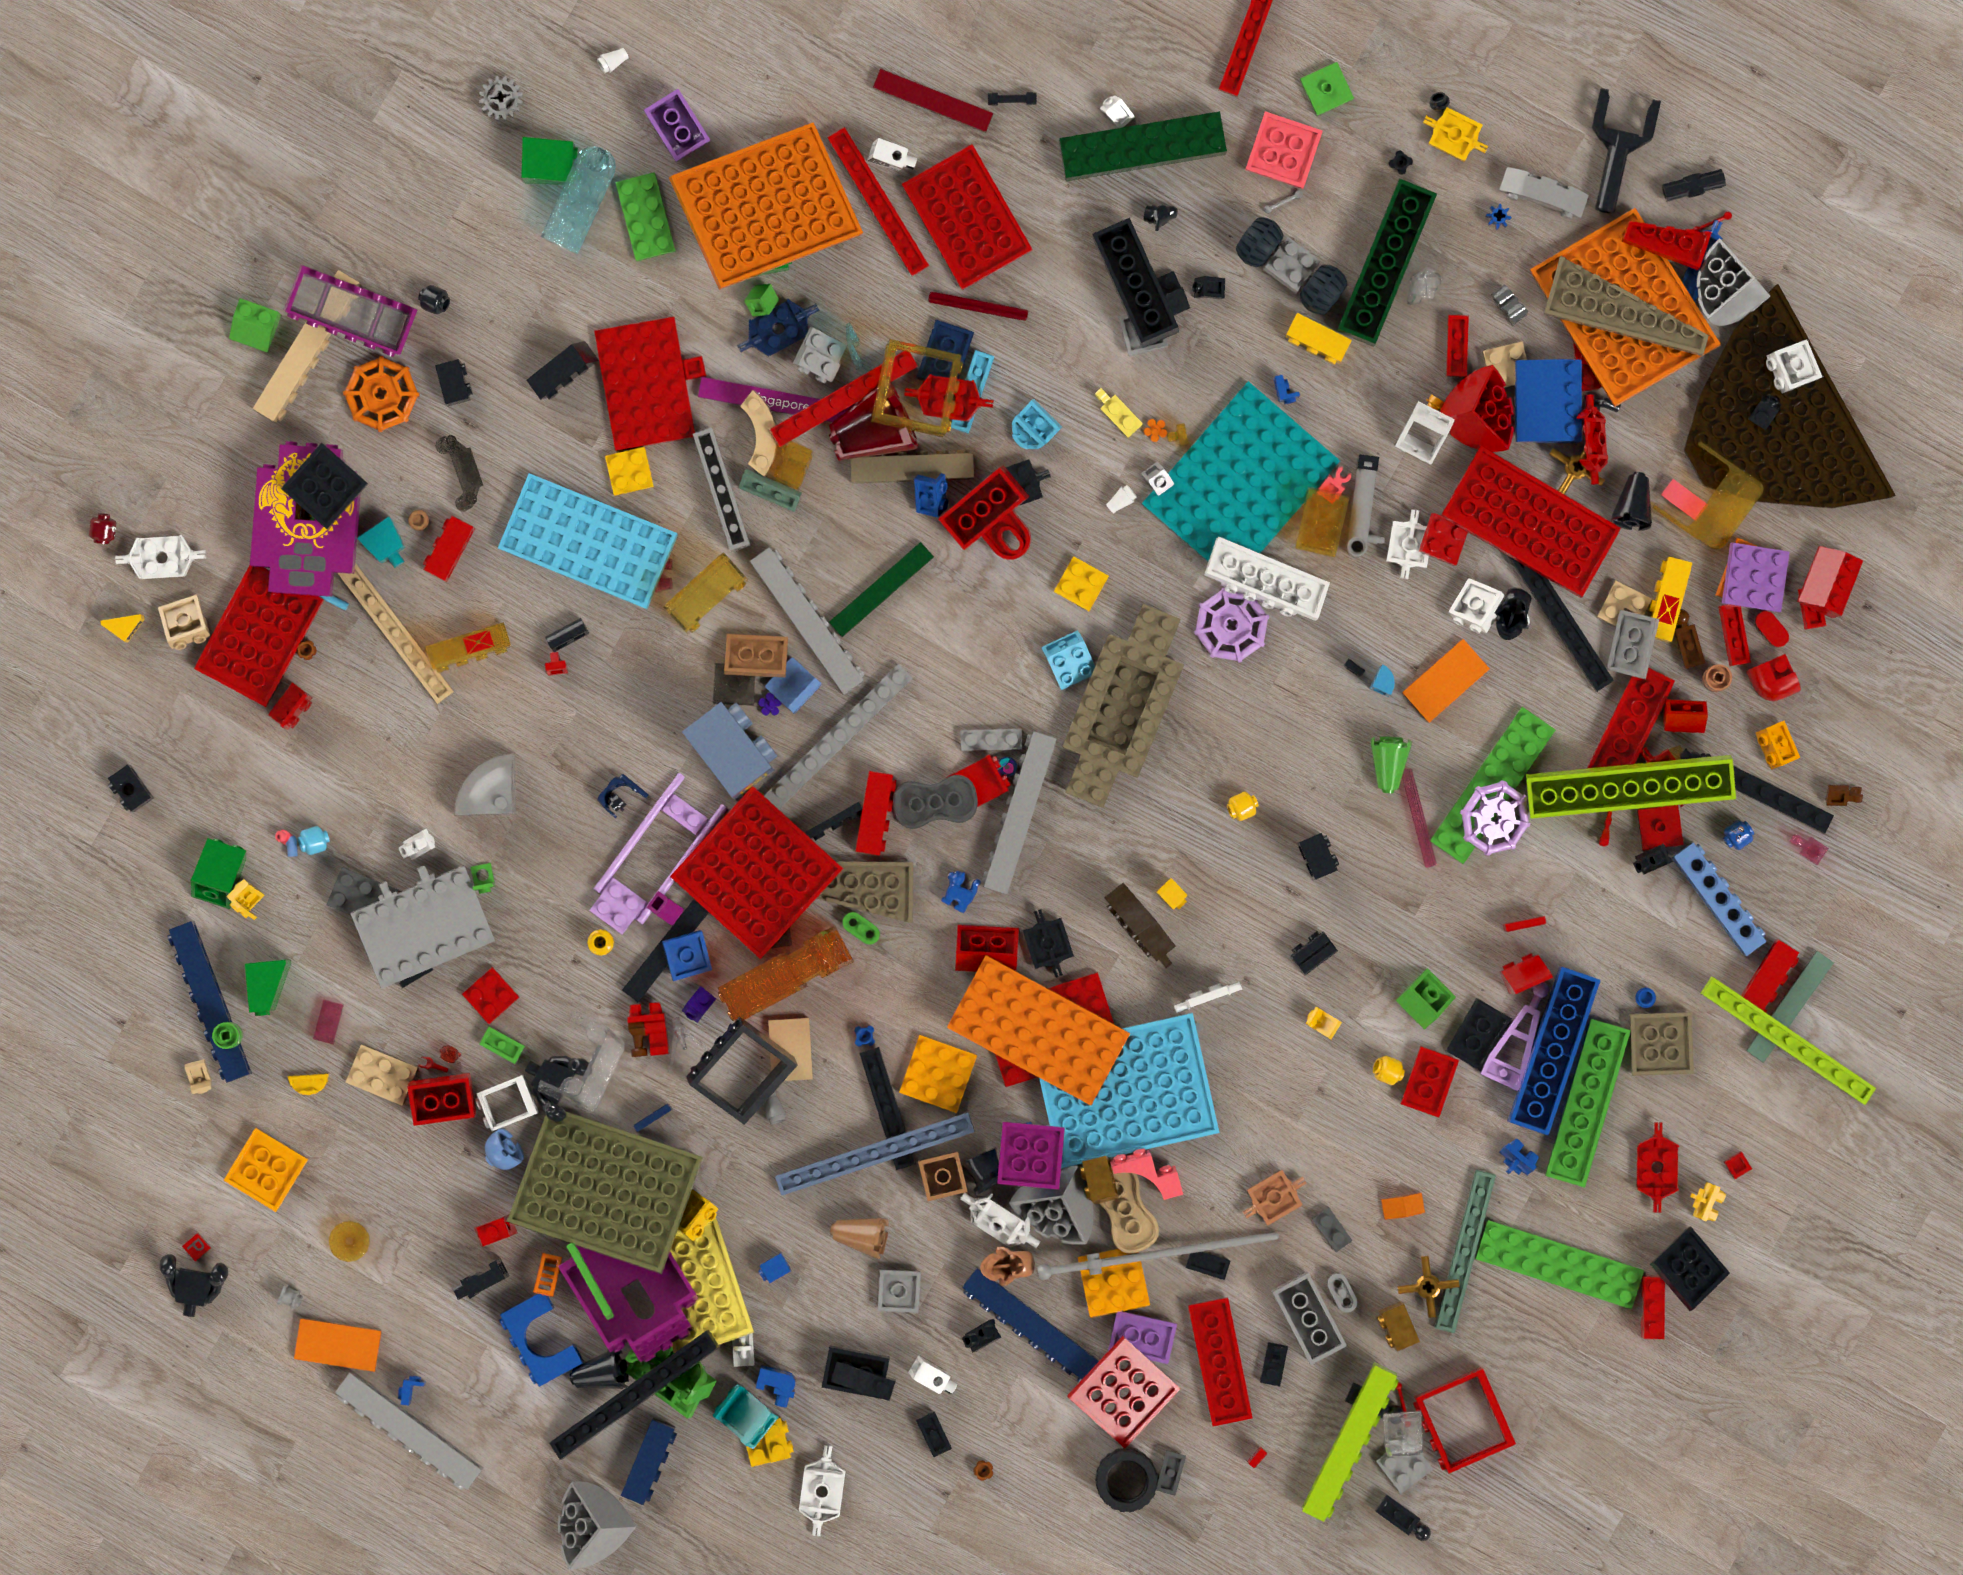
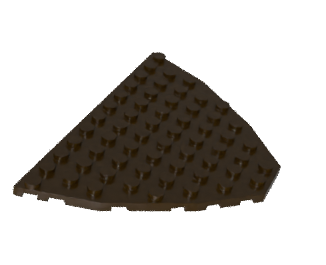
M1779 284L1775 285L1768 293L1770 297L1744 318L1733 330L1699 395L1684 447V453L1704 487L1755 502L1833 509L1893 498L1896 496ZM1807 340L1822 378L1781 393V390H1778L1774 385L1775 376L1773 371L1767 368V355ZM1764 394L1774 396L1781 404L1778 413L1766 430L1749 420V416Z

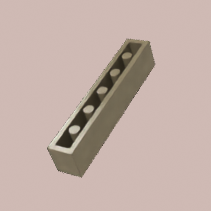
M947 450L936 451V454L928 455V451H918L916 455H908V452H896V456L882 454L875 455V457L851 459L852 484L914 482V478L917 475L936 479L941 473L945 474L946 480L974 479L973 453H969V450H957V454H949Z

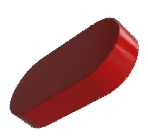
M1763 611L1756 616V627L1773 647L1779 648L1788 643V631L1772 612Z

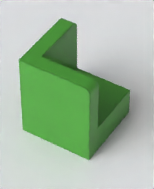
M771 284L755 285L744 301L752 316H762L771 313L779 298Z

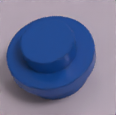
M1641 988L1637 991L1635 1000L1640 1007L1649 1008L1654 1005L1656 995L1650 988Z

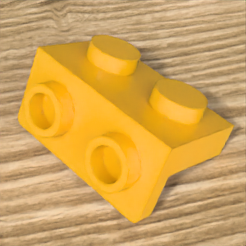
M243 879L234 886L233 890L227 895V898L231 901L229 905L237 913H240L245 918L249 916L255 920L257 916L251 909L265 895L258 888Z

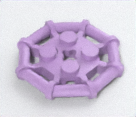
M1224 587L1204 603L1199 604L1198 607L1200 608L1194 634L1197 635L1205 646L1211 658L1217 657L1240 663L1260 647H1264L1267 622L1270 618L1257 600L1248 601L1243 598V594L1238 592L1235 594L1228 593ZM1228 598L1245 601L1242 606L1229 603ZM1224 599V606L1217 611L1210 609L1213 605ZM1248 603L1258 617L1252 618L1245 608ZM1208 612L1213 615L1211 627L1204 629ZM1228 620L1237 622L1235 625L1236 630L1227 629ZM1259 621L1257 637L1251 635L1253 622ZM1205 633H1213L1215 638L1218 640V644L1216 645V647L1212 644V642ZM1248 638L1253 641L1252 644L1240 651L1239 645ZM1222 644L1235 647V652L1219 650Z
M1503 780L1496 784L1483 787L1477 786L1464 809L1460 811L1465 834L1464 840L1473 844L1487 856H1490L1492 853L1515 849V845L1531 824L1528 819L1526 795H1522ZM1497 792L1494 797L1486 798L1485 794ZM1504 793H1507L1514 800L1509 803L1503 799ZM1480 799V807L1475 811H1472ZM1516 806L1519 807L1520 820L1515 819L1514 808ZM1494 813L1499 816L1496 822L1491 821ZM1470 816H1474V829H1472ZM1514 824H1518L1519 826L1510 838L1508 833L1514 829ZM1479 833L1483 834L1486 837L1485 843L1478 839L1476 835ZM1503 837L1505 842L1492 845L1493 839Z

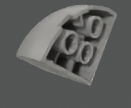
M1719 238L1704 257L1705 261L1701 271L1698 272L1697 288L1698 301L1706 317L1714 325L1725 326L1746 317L1766 301L1770 295Z
M515 753L491 758L480 764L468 775L458 792L454 816L516 815Z
M1078 1165L1061 1168L1059 1189L1021 1186L1009 1202L1021 1220L1025 1221L1029 1217L1030 1224L1035 1227L1034 1231L1049 1239L1052 1236L1061 1239L1062 1243L1087 1244L1093 1227V1203L1087 1199L1085 1187H1088V1185L1082 1179Z
M582 1481L571 1482L561 1502L564 1506L562 1515L558 1517V1533H561L563 1545L560 1546L563 1558L568 1569L572 1570L591 1566L611 1555L626 1541L636 1528V1525L623 1505L603 1488Z

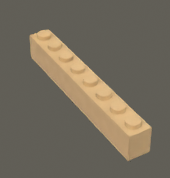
M339 270L334 276L361 287L359 282ZM331 286L320 317L339 324L342 316L346 317L349 313L351 301L353 299L356 300L358 296ZM306 323L304 324L254 405L253 409L275 423L284 418L287 413L285 408L289 403L292 404L298 394L296 393L298 387L305 384L308 379L306 374L310 368L314 369L319 361V358H317L321 351L324 352L330 343L328 339L331 333L325 331L326 327L318 325V328Z

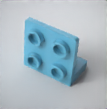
M1078 630L1041 647L1061 690L1091 677L1095 665Z

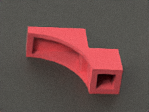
M1138 1149L1129 1155L1120 1154L1110 1160L1114 1174L1135 1173L1149 1179L1157 1186L1164 1200L1183 1195L1176 1167L1166 1165L1156 1171L1149 1149Z

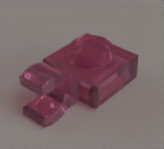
M1794 834L1790 842L1802 848L1799 854L1815 865L1819 864L1829 849L1812 837L1806 841L1799 835Z

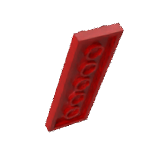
M1648 668L1646 679L1631 676L1587 768L1635 764L1640 754L1639 752L1642 750L1675 680L1651 668Z
M1228 1297L1188 1305L1212 1426L1253 1419Z

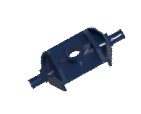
M787 299L786 302L774 307L769 315L750 319L749 338L737 345L741 353L752 347L769 357L805 338L808 332L809 316L820 310L816 303L803 309ZM780 323L784 326L785 329L782 334H775L773 332L775 324Z

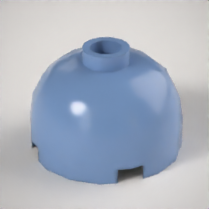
M500 1128L487 1138L485 1143V1159L491 1166L502 1170H510L524 1160V1153L518 1141L514 1145L510 1139L513 1135L505 1129Z

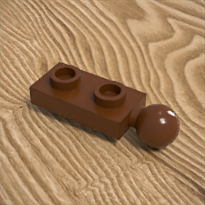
M1680 609L1677 621L1680 628L1675 629L1674 633L1684 668L1688 669L1705 664V659L1695 624L1688 626L1689 613L1684 609Z

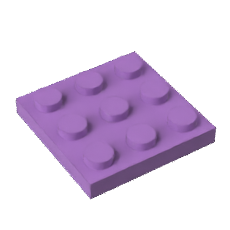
M1730 543L1722 604L1781 612L1790 552Z

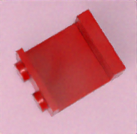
M992 754L946 777L961 775L971 780L977 793V807L1010 791L1008 786L1011 785L1007 775H1002L999 770L1002 766L996 756L993 757Z

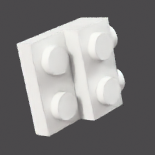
M1807 340L1767 355V368L1773 371L1775 376L1774 385L1778 390H1781V393L1822 378Z
M1468 578L1450 608L1449 614L1452 616V621L1461 627L1464 624L1469 625L1470 630L1477 634H1480L1481 631L1487 633L1497 617L1494 612L1505 595L1501 591Z

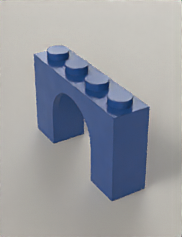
M536 1294L500 1314L501 1319L499 1321L503 1329H508L511 1337H509V1340L514 1348L518 1347L521 1353L519 1358L522 1364L529 1367L531 1381L533 1384L537 1383L540 1387L577 1367L584 1361L575 1344L551 1356L539 1355L529 1347L526 1340V1331L529 1324L534 1319L555 1308L549 1296Z

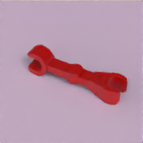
M1608 811L1607 817H1605V827L1599 841L1600 846L1606 847L1609 844V827L1612 822V811Z

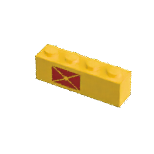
M1667 557L1666 561L1662 560L1659 570V572H1662L1661 580L1656 582L1654 592H1657L1656 599H1652L1649 611L1652 612L1651 617L1659 619L1655 637L1657 640L1668 643L1673 640L1692 562L1673 557Z

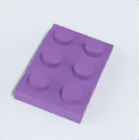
M1117 1312L1108 1351L1124 1336L1149 1360L1168 1364L1177 1324L1128 1312Z

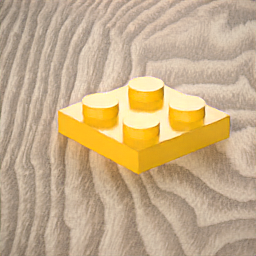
M645 447L605 456L614 496L654 487Z
M1073 556L1054 593L1089 612L1109 576Z

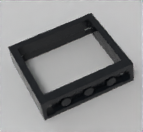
M739 1016L733 1024H729L727 1031L715 1040L714 1046L709 1051L704 1052L698 1064L690 1068L691 1071L686 1077L691 1087L745 1125L798 1064L793 1055ZM745 1033L781 1061L737 1109L700 1081L735 1041Z

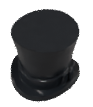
M996 1147L962 1162L963 1166L975 1180L976 1187L973 1190L975 1195L997 1185L999 1160Z

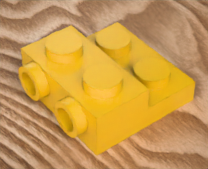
M692 1189L678 1231L692 1241L701 1237L707 1223L716 1218L718 1208Z
M782 1417L775 1421L754 1449L746 1446L751 1467L791 1458V1453L794 1452L792 1441H787L786 1433L789 1432L786 1420L782 1421Z

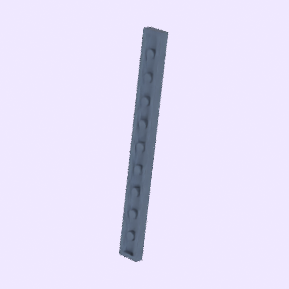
M967 1112L776 1175L775 1178L782 1196L973 1133L975 1129L970 1114Z

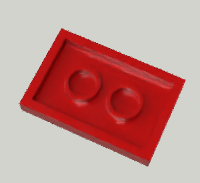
M1420 1046L1400 1104L1439 1118L1459 1060Z

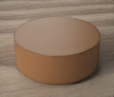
M415 510L409 515L408 522L414 530L422 531L428 527L429 517L424 511Z

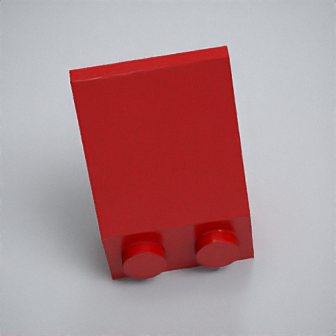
M1532 953L1521 957L1522 961L1514 964V961L1503 965L1504 970L1499 971L1509 994H1518L1553 978L1552 973L1540 956H1533Z

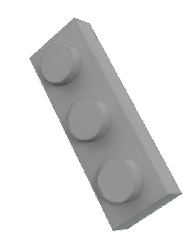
M1022 729L961 730V751L1022 750Z

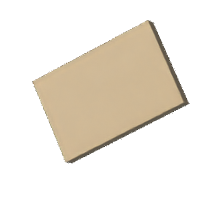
M809 1018L768 1020L769 1038L793 1055L798 1064L784 1081L813 1079ZM770 1053L772 1071L781 1060Z

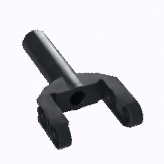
M1601 88L1592 129L1599 140L1603 142L1608 152L1595 209L1602 213L1612 214L1616 210L1627 156L1652 140L1661 101L1652 100L1647 111L1642 137H1639V134L1611 128L1603 129L1610 96L1609 89Z

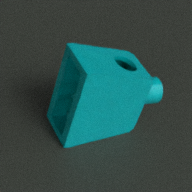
M390 516L357 538L380 563L389 560L393 567L397 568L405 562L399 554L405 548V545Z

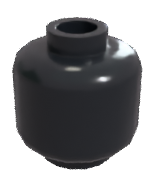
M429 285L422 289L418 296L421 308L438 315L445 312L450 304L447 291L434 285Z

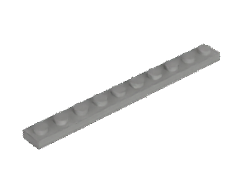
M899 664L895 666L764 796L780 809L913 678Z

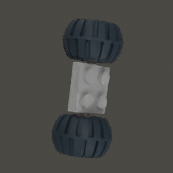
M1257 218L1249 226L1236 246V252L1240 259L1250 266L1261 267L1272 256L1263 270L1295 294L1306 281L1307 284L1300 293L1302 304L1310 312L1320 315L1326 314L1347 286L1345 275L1332 265H1321L1312 276L1311 273L1318 266L1320 260L1289 237L1286 238L1277 250L1276 248L1283 239L1281 228L1275 221L1269 218Z

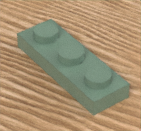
M748 469L744 471L739 485V489L795 512L802 492Z

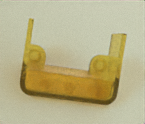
M723 552L671 598L663 608L689 635L701 626L699 623L701 619L731 591L736 590L739 592L744 588L748 579Z

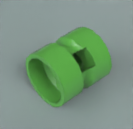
M233 1022L218 1024L212 1033L214 1043L222 1049L237 1047L243 1038L241 1027Z

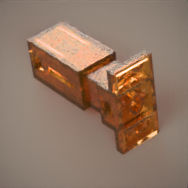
M836 926L804 941L805 946L793 953L789 950L719 986L718 996L722 1003H726L730 1019L736 1021L740 1016L746 1020L808 987L806 982L819 975L821 978H824L854 963Z

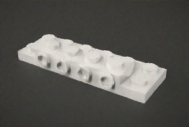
M1218 537L1215 541L1204 574L1207 577L1220 581L1221 586H1224L1225 591L1235 594L1238 592L1243 594V598L1248 601L1258 600L1262 602V606L1265 608L1273 609L1275 607L1280 609V613L1284 616L1291 617L1292 615L1300 614L1314 621L1319 618L1330 582L1221 537Z

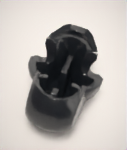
M1514 587L1508 589L1501 605L1494 612L1497 616L1495 619L1497 620L1496 628L1498 634L1504 640L1516 638L1522 633V629H1528L1530 625L1528 611L1532 598L1527 591L1521 588Z

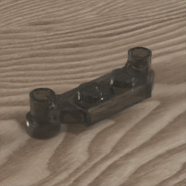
M453 435L443 436L436 441L435 447L439 453H449L463 491L462 495L457 497L455 505L458 510L465 512L471 509L477 502L479 488L484 485L471 448H466L459 443Z

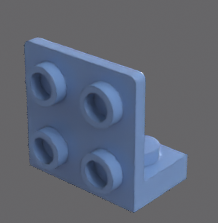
M792 657L786 665V678L773 677L765 687L795 714L819 689L822 683Z

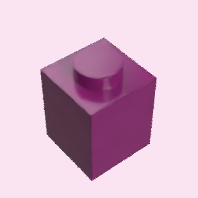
M659 891L646 907L672 926L684 910Z

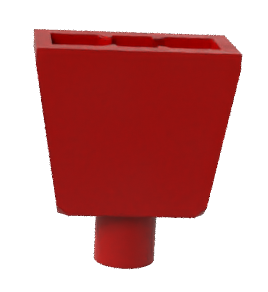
M509 1215L474 1227L481 1247L518 1233L515 1225L507 1222Z

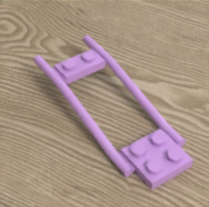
M681 773L676 775L593 888L601 895L589 912L621 935L624 934L634 919L643 925L652 911L646 908L649 903L612 876L660 810L697 836L658 889L659 892L665 895L674 883L670 876L712 831L728 809L721 804L711 819L708 820L700 812L673 793L685 778Z

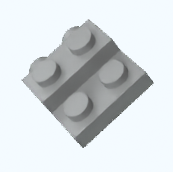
M810 327L793 364L798 366V371L806 375L810 372L815 375V380L823 384L826 381L832 383L841 365L839 361L847 345Z

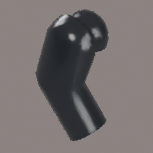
M1609 398L1594 399V407H1597L1599 411L1600 408H1606L1617 413L1621 407V404L1614 407Z

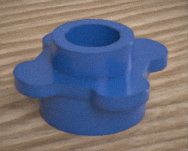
M857 1026L854 1029L856 1033L855 1044L857 1046H862V1044L872 1046L875 1043L873 1039L874 1028L872 1026L867 1028Z

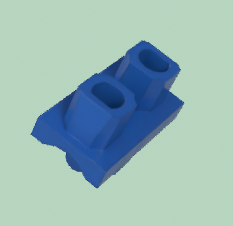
M1517 1138L1505 1145L1499 1153L1506 1158L1503 1163L1508 1166L1505 1171L1507 1174L1514 1171L1518 1175L1523 1172L1528 1176L1537 1168L1535 1164L1539 1156L1532 1151H1529L1526 1156L1522 1155L1519 1151L1524 1145Z

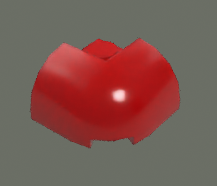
M1786 654L1746 671L1755 692L1765 700L1774 702L1801 691L1797 675L1793 671Z

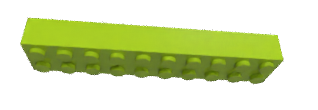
M1731 755L1526 774L1530 819L1736 799L1733 758Z

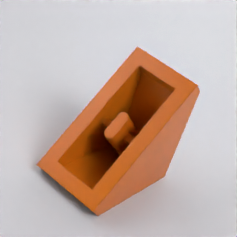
M1422 1193L1381 1199L1385 1220L1425 1213Z

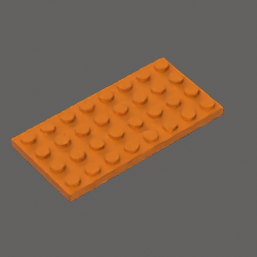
M985 955L947 1025L948 1029L1089 1105H1092L1130 1035L1126 1030Z

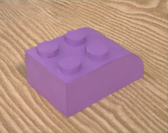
M679 89L644 109L645 115L675 162H678L711 141Z

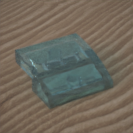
M849 322L846 324L847 346L855 370L863 367L862 361L855 350L856 347L860 346V340Z

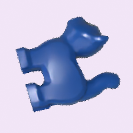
M950 872L947 877L950 884L946 895L941 901L949 906L953 900L958 901V905L954 909L964 913L967 906L973 901L981 881L979 879L974 880L971 889L961 887L965 880V872Z

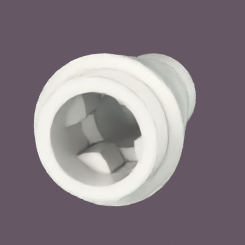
M621 48L600 55L597 62L605 74L607 72L611 73L629 57L625 49Z
M1128 485L1121 486L1106 505L1114 514L1116 511L1133 503L1137 496Z

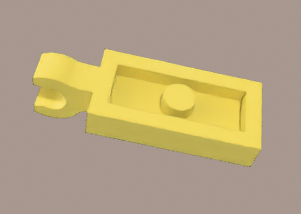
M1102 388L1095 393V396L1104 404L1100 410L1127 438L1143 425L1116 395L1110 398Z

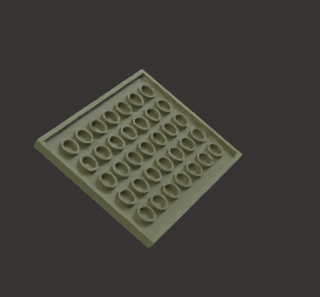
M566 1112V1118L560 1122H554L545 1115L507 1222L567 1243L573 1242L576 1246L662 1274L703 1157Z

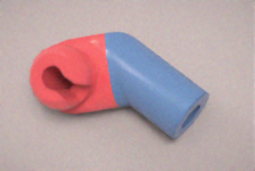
M287 830L278 831L275 834V838L278 842L287 846L288 857L298 856L296 837Z

